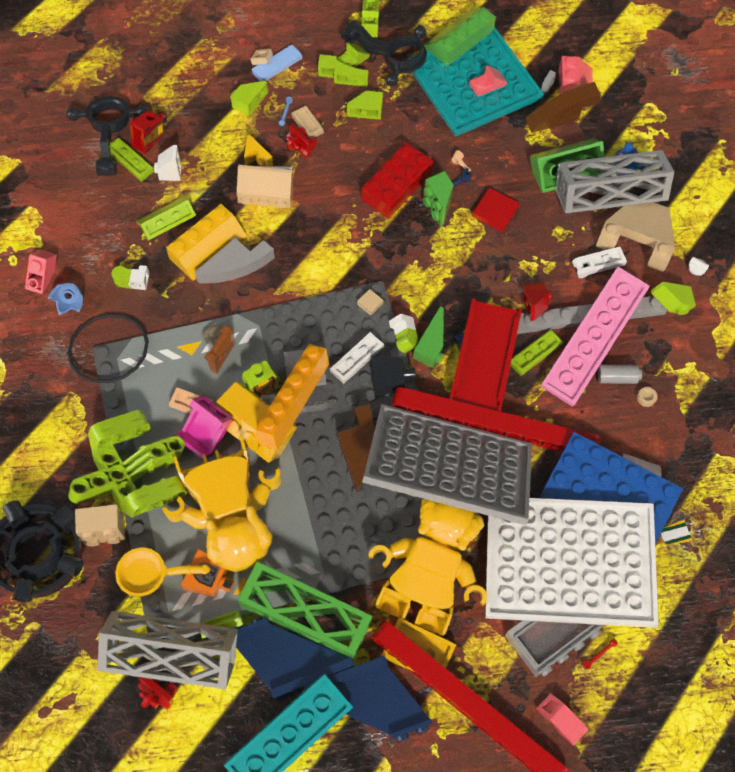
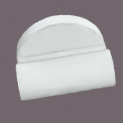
M695 257L691 259L688 265L689 271L697 276L703 275L709 267L705 261Z

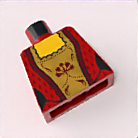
M147 111L130 122L132 146L146 154L162 138L163 124L167 122L166 116L163 113L156 115L151 111Z

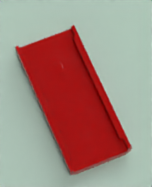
M472 298L449 399L501 412L522 309L517 311L478 302Z

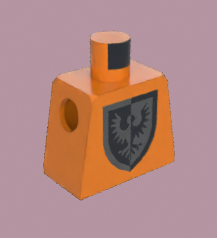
M198 549L191 565L206 564L210 567V572L207 574H186L181 583L183 590L210 597H216L219 589L231 592L235 581L225 577L228 570L220 567L217 563H213L205 552Z

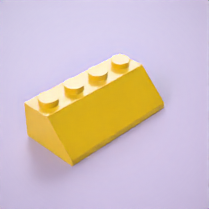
M220 204L167 246L166 249L169 259L194 281L196 280V270L234 238L241 243L247 238V235L234 215Z
M238 381L215 403L233 417L227 431L239 441V436L242 435L244 444L268 463L280 458L298 427L295 424L292 425L278 450L259 445L255 429L270 405Z

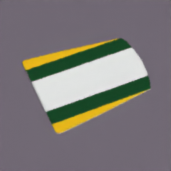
M684 520L663 528L661 532L662 538L667 545L692 541Z

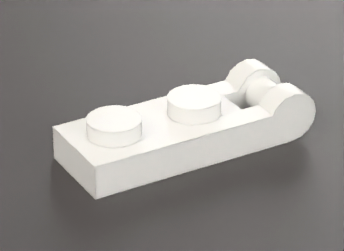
M621 247L585 255L572 261L573 266L577 268L578 278H584L590 274L624 266L627 263Z

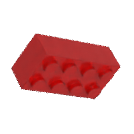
M405 142L362 187L361 200L389 219L432 174L434 161Z

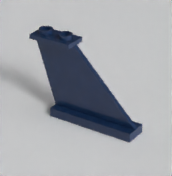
M259 617L252 620L250 625L245 627L242 625L235 628L238 629L237 650L270 689L275 701L303 690L304 685L315 682L323 673L329 677L354 667L351 657H346L269 623L267 618Z
M385 656L328 677L353 706L345 715L389 735L391 741L396 739L397 742L408 739V734L417 732V735L427 732L429 731L428 726H431L433 723L387 666ZM312 683L304 685V690H306Z

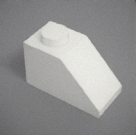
M173 145L158 155V162H155L154 170L155 173H158L159 180H181V160L177 145Z

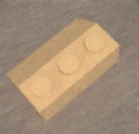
M238 165V203L245 205L255 204L263 207L291 208L294 192L292 170Z

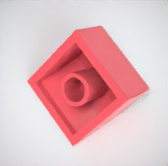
M562 56L559 66V95L593 82L592 68L580 57Z

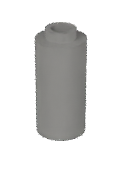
M599 365L597 369L599 384H637L642 379V369H639L638 365Z

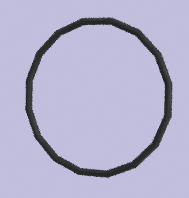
M104 314L91 318L77 329L70 339L67 354L70 366L79 377L93 383H112L125 379L140 367L146 358L149 342L145 329L135 319L123 314ZM106 317L123 318L133 322L142 331L145 341L143 356L133 369L123 376L102 380L83 375L75 367L71 350L73 341L83 328L93 321Z

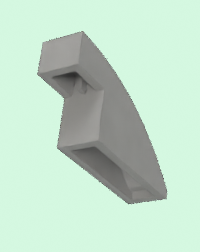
M234 238L195 271L196 280L198 283L204 284L219 283L246 276L275 258L274 249L263 240L254 249L249 251Z

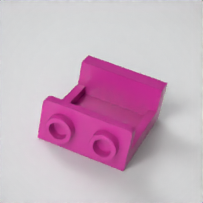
M205 395L192 399L189 406L193 410L183 429L177 432L175 436L182 438L185 446L192 450L196 456L203 459V454H205L206 458L215 454L233 417Z

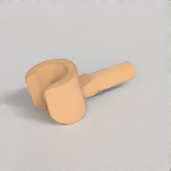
M457 150L452 157V162L456 165L459 164L464 169L469 168L462 161L463 153Z

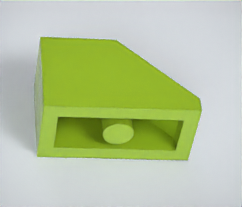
M260 81L240 85L231 94L232 107L250 116L268 94L267 82Z
M365 91L348 102L347 117L381 120L383 92Z
M662 282L651 290V294L671 313L685 315L696 306L691 286Z

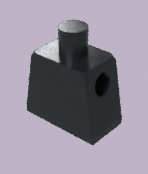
M371 356L374 397L395 393L396 388H405L406 379L416 378L415 367L404 368L402 358Z

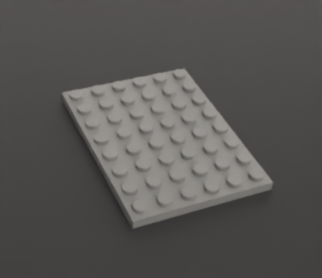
M381 404L362 483L526 525L529 519L532 443Z

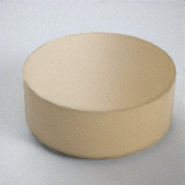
M643 387L637 394L638 402L645 407L654 405L658 397L657 392L651 387Z

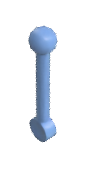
M292 97L286 98L282 119L279 120L280 126L285 125L289 105L293 102Z

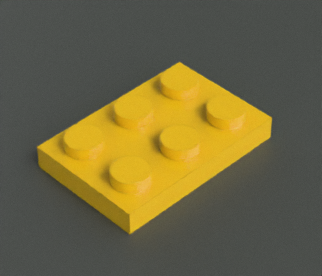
M398 618L395 627L446 668L456 644L404 619ZM383 651L381 657L385 656L386 660L407 669L396 660L397 658L391 656L387 651Z

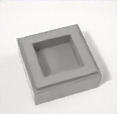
M550 70L543 81L541 91L544 95L549 92L554 83L556 75L554 71Z

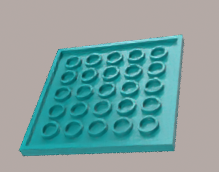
M495 27L493 32L448 67L427 50V59L424 65L418 70L411 72L455 137L539 101L544 96L541 89ZM486 66L499 70L507 81V85L477 97L469 85L470 80L484 75Z

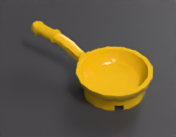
M141 547L132 549L123 555L117 564L115 574L116 581L121 590L128 595L141 597L155 592L161 586L166 575L207 574L210 572V567L206 564H188V566H176L167 569L163 559L157 552Z

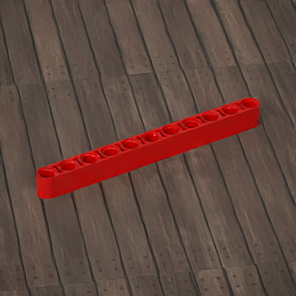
M403 387L395 389L391 407L529 442L534 446L564 452L574 432L601 446L602 439L597 435Z
M382 620L370 635L375 643L391 656L397 658L396 660L406 668L407 666L412 669H408L530 771L570 772L556 758L391 623Z

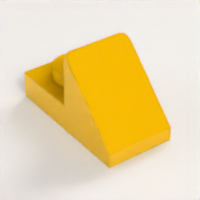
M249 134L245 146V165L248 166L256 160L260 166H273L272 156Z

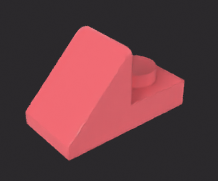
M486 66L485 74L470 80L469 85L477 97L507 85V81L499 70Z

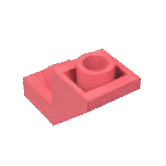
M551 693L536 708L542 716L555 726L559 734L573 745L588 731V728L579 718Z

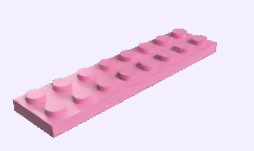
M617 267L540 387L573 407L650 286Z

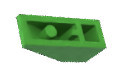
M441 306L413 354V359L431 368H434L436 363L439 364L444 356L442 353L444 308Z

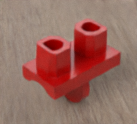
M294 124L289 125V133L286 136L288 141L287 148L290 151L296 149L305 158L309 157L311 151L316 148L317 141L313 137L308 139L306 137V130L303 127L297 128Z
M140 677L138 688L142 691L139 696L144 699L141 706L147 708L149 705H152L154 708H157L160 704L168 711L172 706L178 688L170 682L162 688L158 685L162 680Z

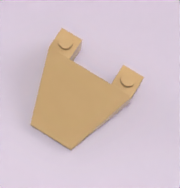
M655 202L623 206L606 220L596 247L604 250L615 248L620 235L653 247L647 266L661 272L665 271L675 248L670 208Z

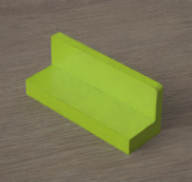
M182 197L136 222L141 226L146 238L150 240L196 216L189 200Z

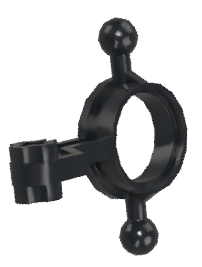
M354 20L347 24L341 34L342 39L346 42L352 43L357 41L366 52L386 56L387 66L393 71L385 79L386 84L390 87L398 84V75L400 73L406 74L418 70L427 59L426 48L420 40L426 36L427 30L422 25L415 27L414 35L398 36L391 42L373 39L366 29ZM414 46L420 50L415 57L409 60L402 61L392 58L393 53L401 47Z
M107 96L94 100L88 105L86 110H78L75 107L67 110L66 116L69 120L76 121L79 117H86L93 129L101 133L100 147L102 159L96 161L97 176L116 175L115 160H112L110 148L112 133L123 130L131 116H140L150 111L147 106L140 105L137 109H129V105L125 100L119 97ZM107 110H118L123 113L118 119L109 122L98 121L94 118L99 113Z

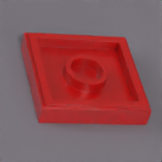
M489 188L473 211L472 217L503 232L520 207V203Z

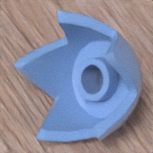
M61 283L51 291L48 299L56 302L57 311L61 315L71 309L80 312L83 294L75 284Z

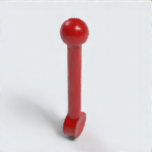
M611 639L609 644L592 659L584 661L583 668L586 670L590 669L592 663L611 647L617 646V640Z

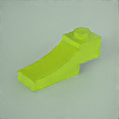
M363 0L361 26L366 29L372 38H378L379 0Z
M319 56L318 76L334 78V83L368 87L369 70L348 66L337 60V56Z

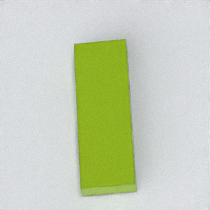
M119 137L111 143V155L141 182L154 172V168Z
M549 330L515 355L511 360L510 366L522 376L561 347L563 341L552 330Z

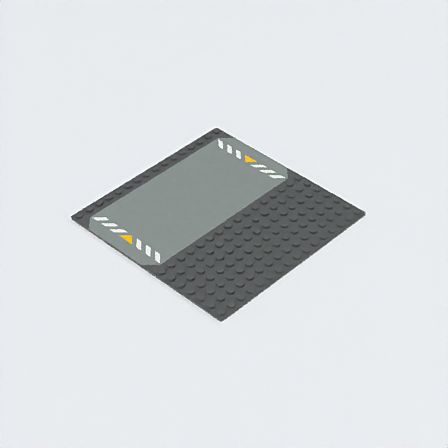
M382 281L148 334L147 355L140 367L125 379L112 383H99L106 420L135 410H142L151 427L147 433L113 445L121 461L124 462L135 454L142 445H148L161 439L175 436L177 432L183 429L190 414L169 406L176 388L200 396L205 395L216 403L236 381L242 384V373L250 369L252 365L266 360L275 369L284 384L287 380L284 352L305 350L309 344L326 348L329 366L325 371L326 385L316 386L294 422L298 427L280 458L268 463L245 445L250 460L249 493L253 491L257 484H261L258 474L259 470L264 471L265 479H272L276 475L275 470L279 468L282 477L281 485L277 489L271 490L266 505L256 511L259 518L263 520L272 533L271 545L268 548L267 555L260 563L328 595L388 579L400 568L407 558L397 560L392 558L389 566L384 569L383 562L386 560L384 553L379 552L374 555V558H369V552L373 547L383 545L389 549V545L402 538H426L418 532L421 521V501L423 498L364 483L359 492H356L338 441V432L358 426L354 417V408L366 404L370 405L375 431L381 404L391 406L394 393L374 397L371 359L344 384L330 372V368L370 332L384 344V347L375 356L402 358L403 367L410 368L406 353H402L398 349L394 329L390 328L389 321L394 318V314ZM369 289L384 300L383 304L372 315H369L357 305V301ZM215 322L221 327L223 325L230 327L233 330L235 345L218 374L210 371L209 363L204 358L213 346L202 336ZM140 336L94 347L93 354L98 379H113L123 376L133 369L143 356L144 337ZM414 379L405 380V388L418 391ZM282 386L260 399L271 405ZM226 431L217 450L219 455L228 456L237 453L242 446L236 437ZM185 446L178 462L180 467L186 469L198 466L203 462V459L196 456L192 450ZM216 454L207 458V462L217 460ZM175 462L168 468L163 466L155 469L154 473L146 472L133 482L136 489L142 488L143 485L149 486L160 482L162 478L179 477ZM185 487L187 494L182 499L186 508L192 507L201 510ZM177 501L164 505L171 512L178 510L180 507ZM162 506L136 515L133 518L125 514L131 550L141 547L154 550L161 556L167 569L191 565L198 549L207 554V528L195 529L182 520L171 522L166 518ZM467 548L465 550H455L462 555V559L467 558L469 555ZM253 568L239 572L228 570L225 577L234 580V586L231 592L219 589L216 597L183 590L181 583L186 574L166 575L161 586L150 595L141 596L144 615L200 623L236 610H240L242 617L252 615L254 613L240 607L238 598ZM281 585L264 586L260 588L277 587ZM288 591L264 593L273 609L295 603ZM255 595L253 601L263 606L258 596ZM300 595L303 601L309 600L308 598ZM146 625L148 633L155 632ZM165 626V627H167L168 629H177V628H175V627Z

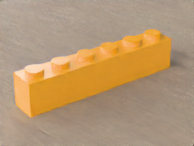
M311 344L307 346L255 429L259 445L278 450L329 366L326 348Z

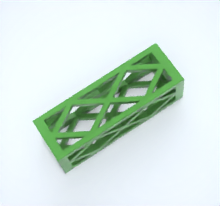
M256 562L238 598L240 607L262 618H267L269 621L346 657H351L352 661L372 620L371 615L259 562ZM281 585L277 587L260 588L264 586ZM288 591L297 607L273 609L264 593ZM255 595L258 596L263 606L253 601ZM300 595L318 604L306 605ZM336 614L347 631L324 633L313 616ZM305 617L312 629L291 619ZM350 619L360 623L357 629ZM351 641L349 647L339 642Z

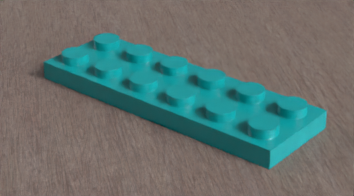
M323 673L226 761L224 766L229 772H283L348 713L353 706Z

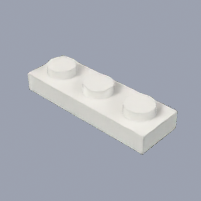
M370 332L330 368V372L344 384L371 359V356H375L384 347V344Z

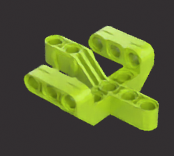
M135 410L94 424L89 429L88 437L93 460L99 471L81 476L71 482L68 493L70 501L79 504L111 493L119 509L131 518L177 501L178 497L182 498L187 494L178 476L168 479L162 478L160 482L149 486L143 485L138 490L133 482L148 471L154 473L157 468L163 466L165 468L170 467L174 463L173 457L176 456L177 460L180 458L185 447L184 440L178 436H172L148 445H142L135 454L122 462L113 445L141 436L151 429L143 411Z

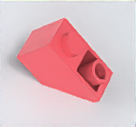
M41 249L29 254L25 289L40 294L45 292L55 272L57 254Z

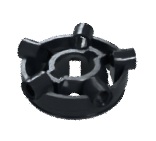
M18 500L11 501L2 508L5 516L0 520V586L13 594V600L32 602V598L49 596L65 587L73 577L78 576L84 564V560H82V541L76 534V526L73 523L75 513L65 504L60 509L44 504L22 506ZM47 517L51 518L57 527L55 528L48 522L45 524H28L32 523L31 519ZM13 529L15 531L19 530L14 536L10 534ZM62 531L68 536L71 533L74 535L76 544L74 556L66 552L63 553V550H68V545L60 534ZM36 532H45L46 535L53 536L49 540L50 552L47 558L40 564L33 566L24 565L19 570L15 560L17 558L16 553H18L21 545L30 537L35 536ZM8 537L11 540L7 547V561L5 562L1 546L5 538ZM6 565L11 573L4 579L1 571L6 570ZM16 577H18L19 579H16L15 587L9 585L12 581H14ZM34 578L39 579L42 583H47L51 580L55 582L40 589V586L34 582Z

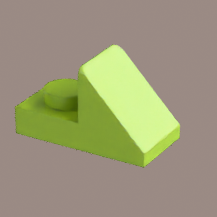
M347 42L346 52L339 56L337 60L355 68L368 59L370 54L361 46Z

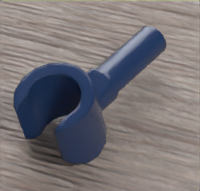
M465 168L461 177L452 182L453 187L460 182H470L473 173L467 175L469 168Z

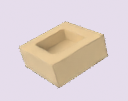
M256 50L251 58L252 65L268 64L273 56L272 50Z
M369 289L357 301V305L369 315H372L383 304L384 300Z

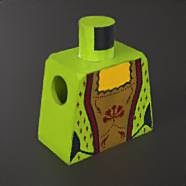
M266 360L252 365L250 369L242 373V385L259 398L284 385L275 369Z

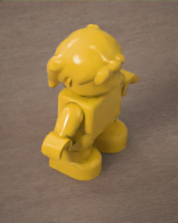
M242 435L239 436L242 447L237 453L221 456L218 450H216L217 460L207 462V458L203 454V462L193 468L185 469L180 467L177 457H173L182 484L187 488L201 510L192 507L186 508L183 499L180 497L177 499L180 506L178 510L171 512L167 506H162L166 518L171 522L182 520L195 529L207 528V557L213 563H217L220 567L232 572L253 568L256 562L260 563L267 555L272 541V533L263 520L259 518L256 511L266 505L271 490L277 489L282 482L279 468L275 470L276 475L272 479H265L264 471L259 470L258 474L261 484H257L253 491L249 493L250 460Z
M422 499L420 508L421 521L418 532L426 538H402L389 545V549L383 545H377L369 552V558H374V555L379 552L386 555V560L383 562L384 569L389 566L392 558L397 560L407 557L400 568L390 577V581L388 580L383 586L376 602V607L395 617L405 619L410 602L413 600L422 604L415 624L444 636L453 615V607L451 606H453L455 578H457L461 587L466 589L463 595L464 602L469 600L471 592H477L480 595V604L482 606L487 601V593L484 588L474 584L477 581L472 566L462 559V555L459 552L455 551L465 550L469 542L484 527L483 518L478 513Z

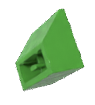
M445 171L426 179L423 197L425 207H429L432 218L440 226L444 225L453 191V183Z

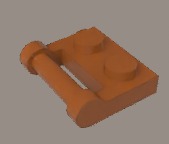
M223 325L221 328V334L210 352H207L204 356L209 363L210 371L218 374L235 345L233 330L226 325Z

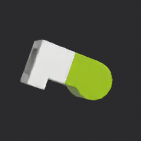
M142 265L139 266V270L117 266L112 270V278L118 287L146 290L149 271L147 266Z
M399 314L389 321L390 328H393L395 332L396 345L402 353H407L418 345L419 342L413 317Z

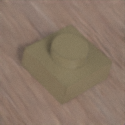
M215 322L202 334L203 338L213 346L221 334L220 330L222 327Z

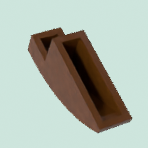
M595 82L579 86L546 102L529 114L525 121L531 133L579 121L582 108L598 104L601 94Z
M369 404L354 408L357 427L338 432V441L356 492H359L364 485L362 481L374 436L373 416Z

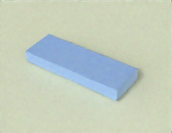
M290 45L272 56L268 64H260L252 68V73L260 81H267L300 61L302 54L293 45Z

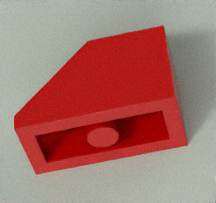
M545 283L523 285L522 301L530 321H535L548 309L549 301L552 299L551 291L547 289Z

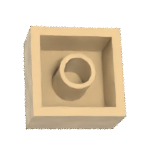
M117 504L75 509L76 534L84 545L97 546L103 542L116 544L120 540H125L124 515Z

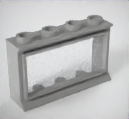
M523 620L510 629L505 637L534 676L537 677L541 674L544 677L553 670L551 667L556 662L562 664L569 658L568 653L573 649L575 652L579 651L586 645L584 643L586 639L590 637L593 640L602 633L600 629L604 625Z

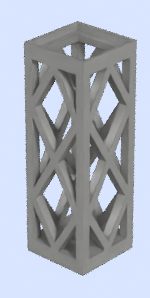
M663 150L559 163L556 194L564 213L666 201L669 199L674 170ZM634 161L646 166L641 171L624 167ZM620 162V163H618V164L615 165V166L606 164V163ZM588 167L603 172L596 177L578 174ZM658 177H664L663 182L659 181ZM633 186L648 190L640 196L626 192V190ZM587 192L604 195L595 202L580 197ZM612 198L623 199L617 201H609Z
M112 611L99 632L97 671L226 690L235 665L238 629ZM147 625L155 632L136 634L131 630ZM165 626L175 627V628H177V629H168V628L165 627ZM202 633L210 640L194 643L187 638ZM166 647L180 650L177 652H169L156 649ZM215 655H220V659L211 657ZM144 656L151 661L135 667L125 659ZM198 664L206 670L191 675L181 667ZM168 670V671H170V672L173 673V674L163 673V672H157V671Z

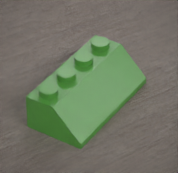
M484 7L470 9L424 44V47L448 67L494 31L496 17Z
M593 138L530 155L532 173L541 192L544 193L556 189L559 163L605 157L603 141ZM588 167L578 174L596 177L603 172Z

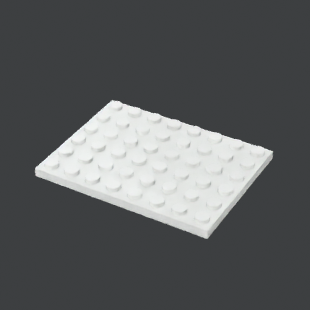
M530 498L529 519L526 525L488 516L485 618L657 628L658 603L654 504Z

